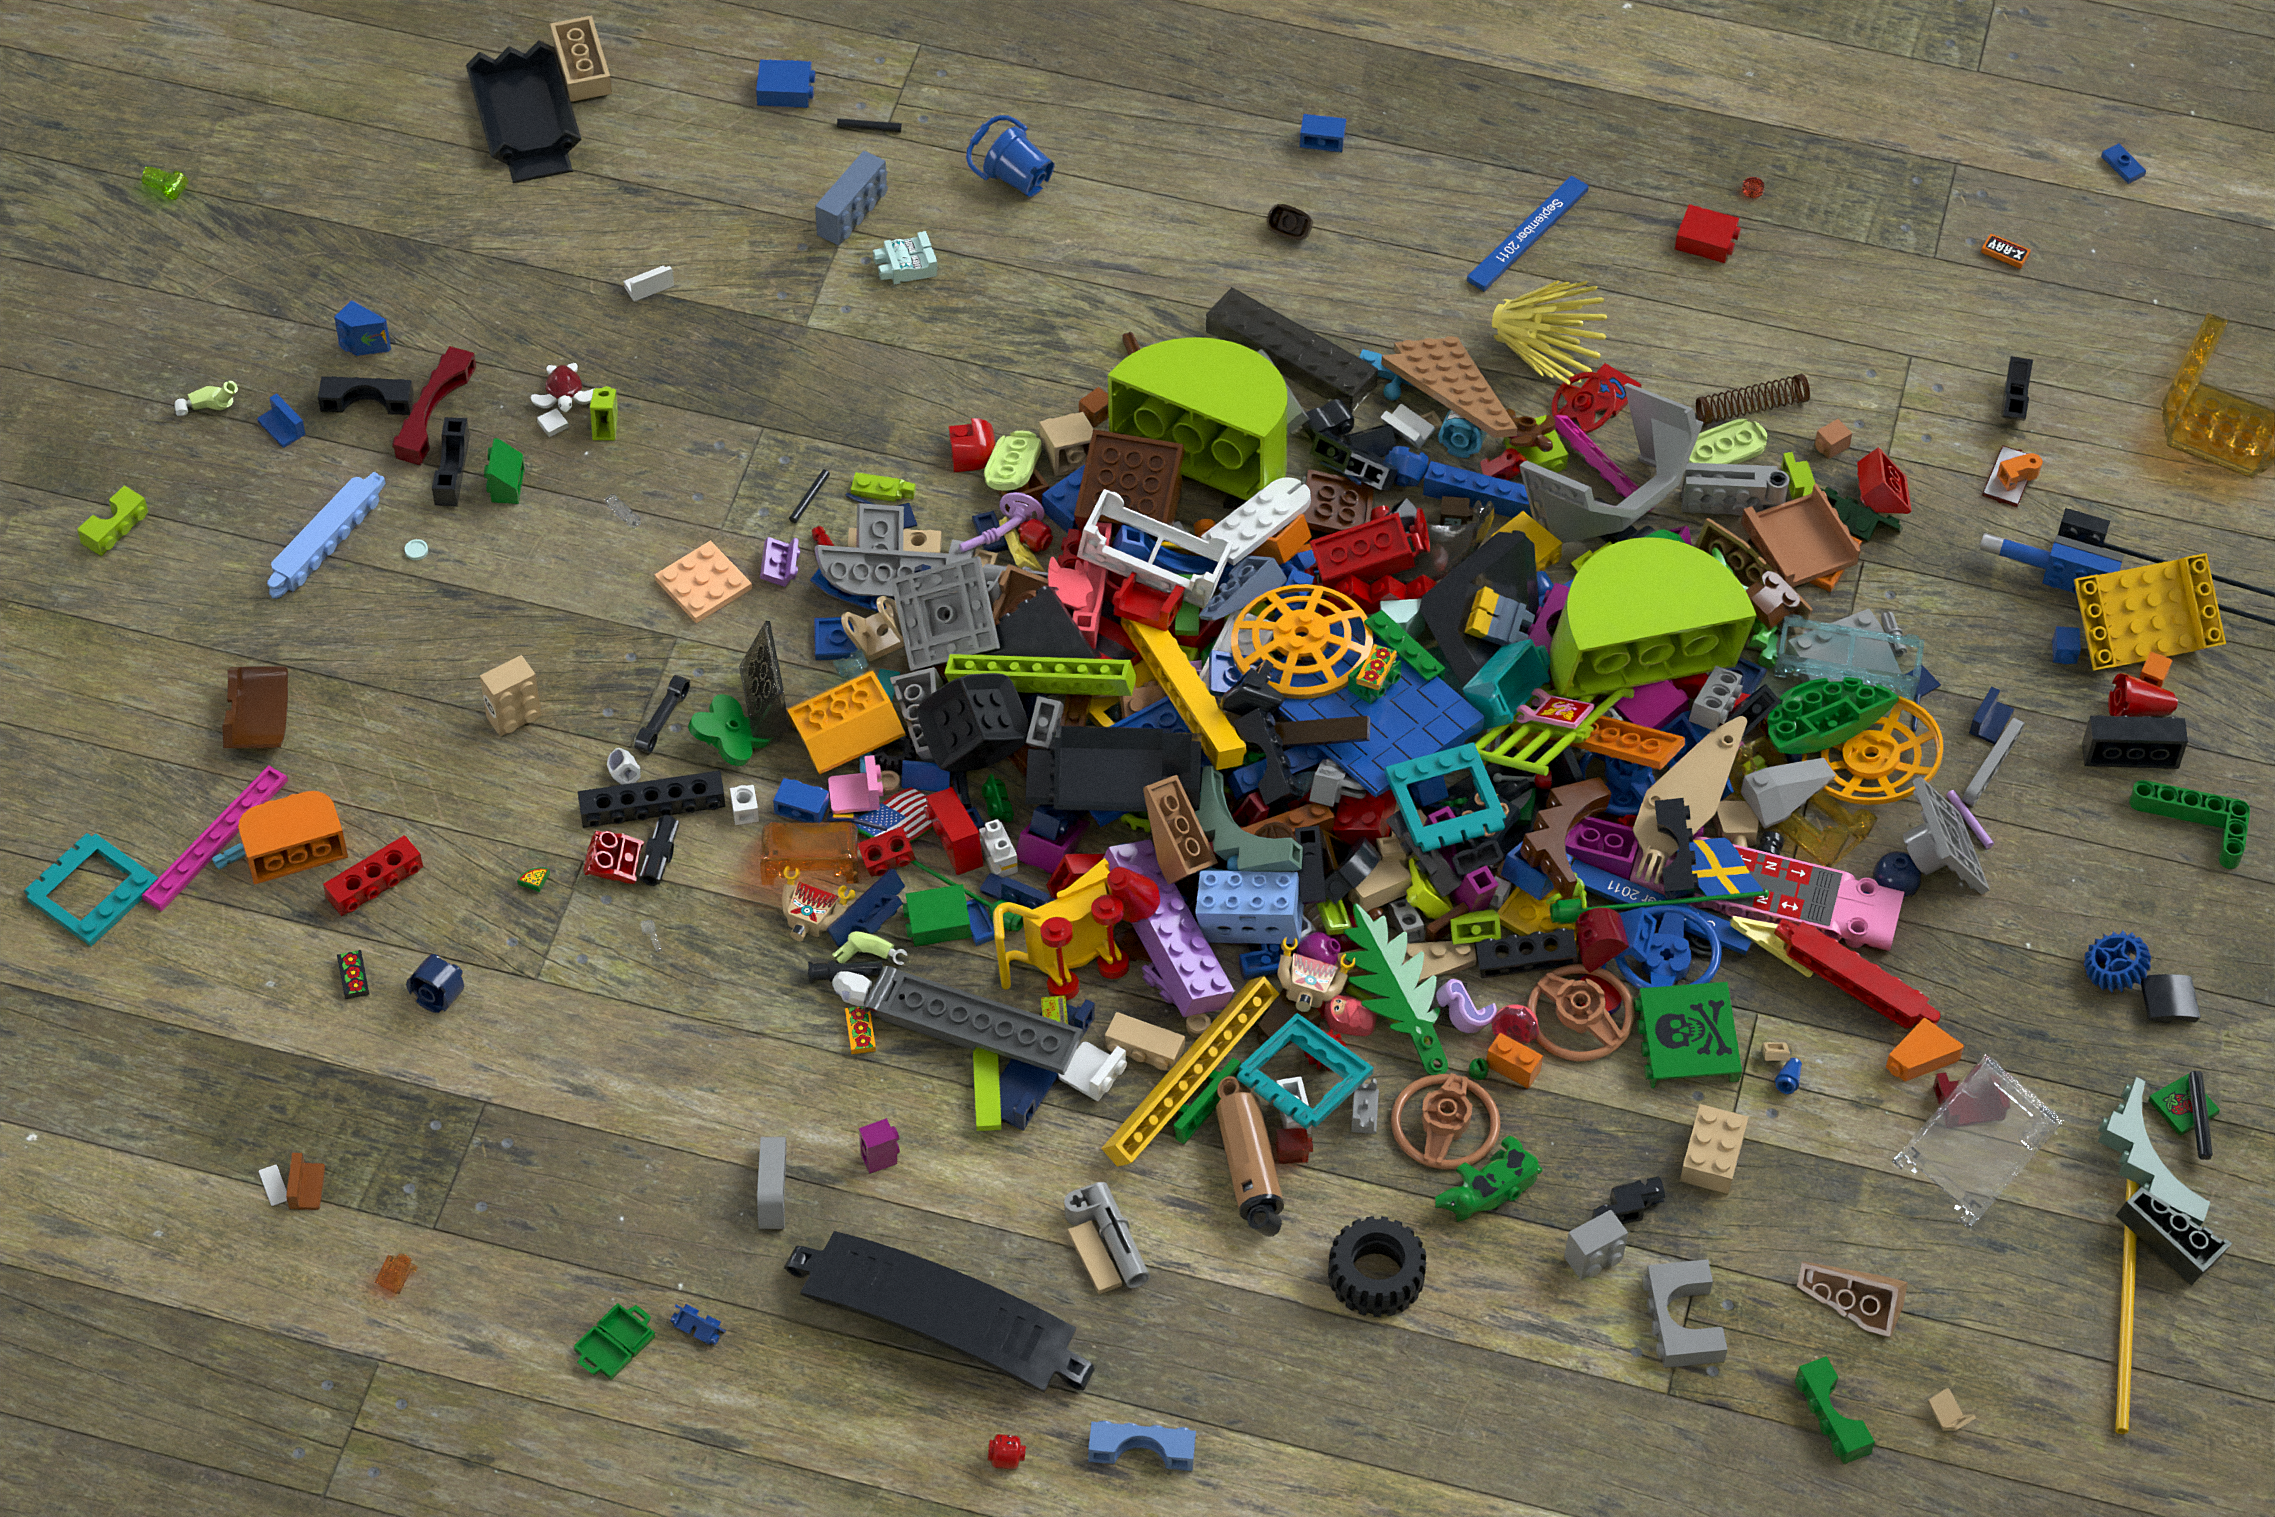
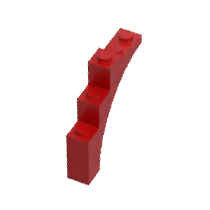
M1351 574L1335 584L1334 590L1353 600L1365 614H1373L1379 612L1380 601L1422 599V596L1433 588L1437 582L1423 574L1405 585L1387 574L1369 585ZM1328 596L1325 599L1337 606L1341 611L1354 610L1332 596ZM1321 606L1318 611L1320 615L1328 614L1330 616L1335 614L1324 606Z

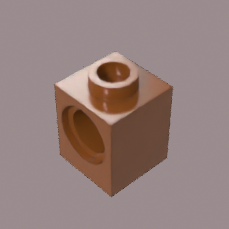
M1097 387L1079 400V412L1085 414L1094 428L1109 418L1108 394L1100 387Z

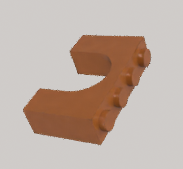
M1313 802L1241 829L1254 835L1265 824L1280 822L1285 823L1291 828L1294 835L1295 828L1319 826L1320 830L1323 829L1333 835L1334 815L1328 805Z

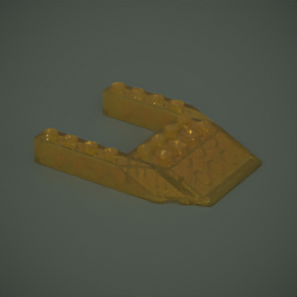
M2207 312L2161 404L2166 446L2253 479L2275 465V410L2201 382L2224 337L2229 321Z

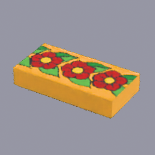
M1374 644L1356 678V684L1379 691L1397 657V651Z
M864 1006L845 1008L851 1054L876 1051L871 1012H865L863 1010Z

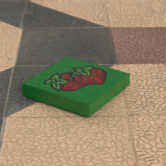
M2189 1074L2150 1095L2148 1099L2179 1136L2195 1128L2188 1079ZM2205 1093L2208 1119H2211L2219 1114L2220 1109Z

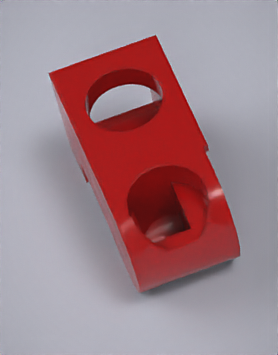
M1509 448L1492 461L1488 458L1482 460L1480 465L1483 475L1508 481L1521 473L1519 465L1527 461V459L1516 449Z

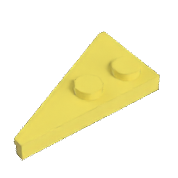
M1005 516L1000 520V526L1009 521V518ZM1016 528L1004 534L1010 552L1018 567L1026 566L1034 571L1045 572L1032 551L1019 542L1020 534Z
M1733 916L1730 920L1731 927L1806 977H1811L1814 973L1787 956L1785 951L1787 944L1774 934L1777 924Z

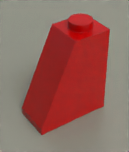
M1065 854L1046 884L1051 897L1057 899L1058 892L1067 889L1102 861L1105 854Z

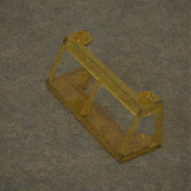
M1768 734L1740 746L1736 753L1728 777L1734 790L1733 793L1742 801H1746L1741 794L1744 776L1754 773L1758 769L1753 761L1754 757L1760 755L1765 760L1764 765L1767 768L1788 764L1782 759L1785 753L1778 752ZM1760 745L1757 753L1753 756L1754 751L1752 748ZM1820 790L1817 794H1813L1808 798L1806 803L1811 802L1839 824L1837 828L1829 825L1824 827L1821 832L1797 812L1801 807L1794 810L1788 819L1773 826L1824 867L1831 868L1869 836L1878 818L1867 809H1859L1852 815L1825 792ZM1849 836H1854L1856 840L1842 851Z

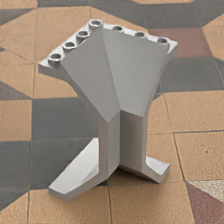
M1629 383L1625 384L1624 387L1641 454L1638 457V461L1656 468L1657 475L1617 506L1595 501L1591 487L1529 461H1524L1519 466L1533 519L1562 543L1625 530L1666 498L1667 494L1680 484L1703 425L1702 421L1695 419L1693 408Z

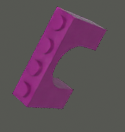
M1556 582L1551 591L1547 590L1543 599L1545 605L1538 608L1535 616L1537 621L1529 627L1527 632L1528 639L1533 640L1535 647L1545 645L1548 654H1550L1552 638L1548 634L1547 629L1558 624L1570 590L1569 587ZM1549 665L1548 675L1551 676L1550 665Z
M1447 806L1428 815L1423 827L1456 817L1450 807ZM1439 840L1441 847L1437 850L1454 871L1452 858L1457 854L1456 845L1452 844L1444 847L1441 840ZM1484 866L1467 874L1464 880L1461 881L1462 884L1450 893L1457 905L1464 902L1469 907L1468 913L1487 910L1499 886L1488 867Z

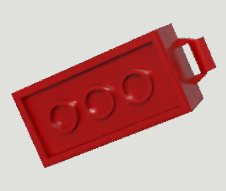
M1397 512L1309 541L1316 562L1310 568L1305 569L1304 572L1315 576L1313 569L1318 568L1322 582L1318 583L1315 576L1313 585L1334 590L1335 584L1351 574L1367 583L1382 578L1387 574L1391 575L1415 567L1414 558L1419 553L1424 552V547L1419 533H1405L1399 513ZM1408 538L1412 540L1415 549L1413 553L1407 540Z

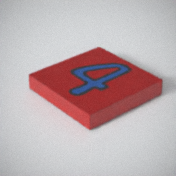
M1606 363L1596 372L1605 376L1614 386L1616 405L1612 415L1616 416L1628 404L1624 385L1629 383L1641 388L1642 384ZM1602 381L1599 393L1610 396L1608 386Z

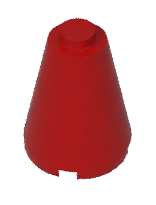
M2124 673L2117 674L2112 682L2116 686L2114 691L2109 692L2108 709L2111 716L2171 715L2177 708V697L2169 690Z
M1116 867L1109 872L1107 883L1110 895H1114L1122 901L1124 909L1123 920L1135 923L1138 920L1150 918L1157 911L1160 905L1159 888L1152 879L1124 867Z

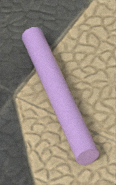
M1954 790L1949 791L1946 794L1947 798L1960 812L1963 819L1985 848H1991L1994 842Z

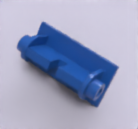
M685 1304L684 1308L675 1305L680 1311L678 1314L674 1313L671 1317L670 1322L674 1323L673 1326L688 1334H691L694 1326L698 1327L693 1336L706 1342V1344L710 1345L712 1343L716 1345L720 1338L717 1335L718 1331L726 1332V1330L719 1327L721 1322L709 1315H707L706 1319L701 1318L697 1315L699 1310L688 1304Z

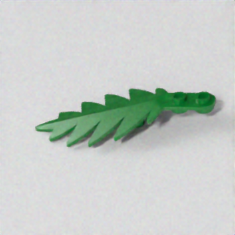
M1355 903L1353 905V912L1357 928L1345 929L1344 934L1367 951L1344 953L1346 954L1345 960L1352 964L1355 958V966L1374 973V975L1349 977L1347 981L1367 992L1386 997L1384 999L1365 1000L1361 1002V1005L1383 1017L1399 1021V1023L1389 1025V1028L1400 1033L1410 1034L1428 1075L1445 1074L1448 1070V1061L1433 1027L1439 1016L1440 1008L1436 1007L1428 1012L1435 993L1436 976H1431L1415 988L1421 975L1424 952L1420 951L1402 965L1407 949V932H1402L1387 944L1388 928L1386 917L1381 916L1376 921H1373L1367 912ZM1424 1038H1428L1431 1044L1426 1045L1424 1043ZM1434 1060L1440 1063V1068L1434 1067Z

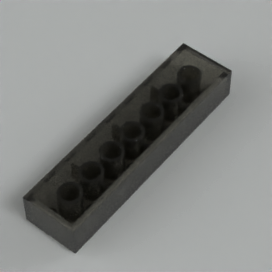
M1233 287L1206 313L1205 332L1220 340L1245 346L1255 352L1262 349L1269 356L1280 374L1330 402L1341 399L1351 413L1377 386V367Z

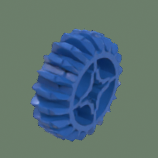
M2123 930L2117 935L2113 931L2110 936L2103 933V939L2095 938V945H2089V952H2085L2084 967L2087 970V976L2095 986L2099 985L2102 990L2109 988L2113 992L2118 988L2123 992L2125 987L2132 990V984L2140 985L2141 978H2147V971H2150L2151 955L2146 943H2143L2140 937L2136 938L2133 932L2126 935ZM2131 953L2136 956L2134 961L2129 957ZM2101 962L2105 963V969L2099 967Z

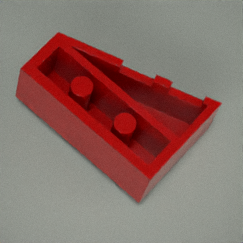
M951 787L925 796L927 806L924 807L926 818L928 821H932L934 831L939 836L956 875L958 876L983 867L979 831L954 789Z

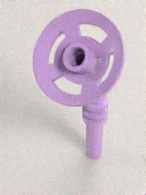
M1008 493L1004 495L1000 501V509L1010 520L997 529H989L987 532H982V535L960 543L959 548L961 552L985 543L988 545L990 542L998 541L1001 536L1019 524L1032 519L1033 511L1037 513L1036 519L1042 521L1044 517L1042 505L1033 497L1023 493ZM1006 503L1010 507L1009 512L1005 509Z

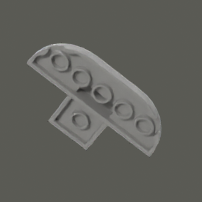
M861 503L857 505L856 548L815 546V555L819 568L826 579L836 588L853 595L893 598L895 597L891 579L914 574L915 567L921 564L929 565L931 569L947 565L950 561V554L903 551L904 507Z

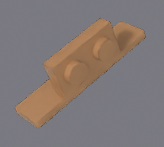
M1157 681L1144 682V687L1136 688V685H1134L1132 696H1119L1122 718L1125 719L1166 697L1167 694L1161 685H1158ZM1093 695V699L1114 697L1112 695Z

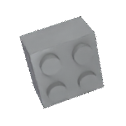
M1609 1210L1568 1232L1564 1258L1580 1280L1588 1276L1594 1277L1603 1268L1609 1265L1615 1266L1621 1262L1624 1256L1628 1232L1612 1210Z

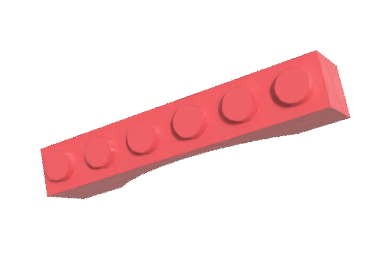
M1097 522L1096 526L1099 533L1107 538L1105 545L1112 548V523ZM1084 560L1083 567L1093 592L1089 593L1085 598L1087 607L1074 610L1073 620L1091 648L1095 649L1108 569Z

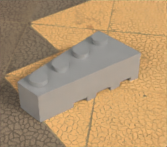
M934 667L890 677L917 754L923 762L935 763L919 723L917 708L924 699L944 686V681Z

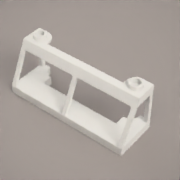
M1104 489L1083 530L1077 557L1125 577H1129L1132 571L1136 572L1137 582L1171 594L1176 585L1185 587L1183 601L1204 609L1212 598L1230 556L1233 542L1222 536H1214L1209 542L1123 507L1124 501L1119 494ZM1101 514L1158 537L1148 563L1105 545L1107 538L1099 533L1096 526ZM1163 540L1219 562L1213 574L1206 572L1204 575L1193 574L1191 580L1152 564Z

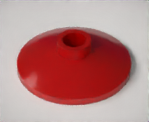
M1419 507L1415 514L1414 525L1410 526V533H1419L1424 551L1429 553L1430 542L1423 510Z

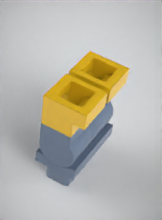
M1486 586L1477 591L1471 609L1473 612L1470 613L1464 633L1500 646L1528 640V635L1520 632L1519 628L1520 625L1527 628L1531 627L1535 615L1525 610V604L1493 592L1494 590Z

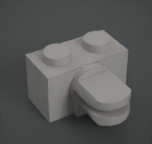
M1331 758L1322 759L1314 776L1309 801L1333 807L1335 802L1339 803L1342 795L1359 799L1366 796L1365 788L1354 778L1346 775L1345 771Z

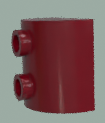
M1599 907L1579 915L1574 926V932L1583 965L1589 973L1629 948L1621 916L1616 911Z

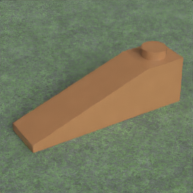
M1801 1262L1797 1287L1820 1302L1833 1307L1842 1316H1847L1855 1321L1864 1330L1890 1337L1904 1306L1908 1282L1876 1274Z

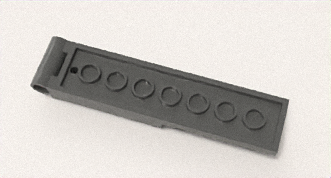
M884 966L863 1007L865 1012L868 1013L870 1011L871 1016L880 1017L882 1021L974 1051L976 1047L1062 1075H1065L1084 1034L1083 1029L897 970L891 966Z

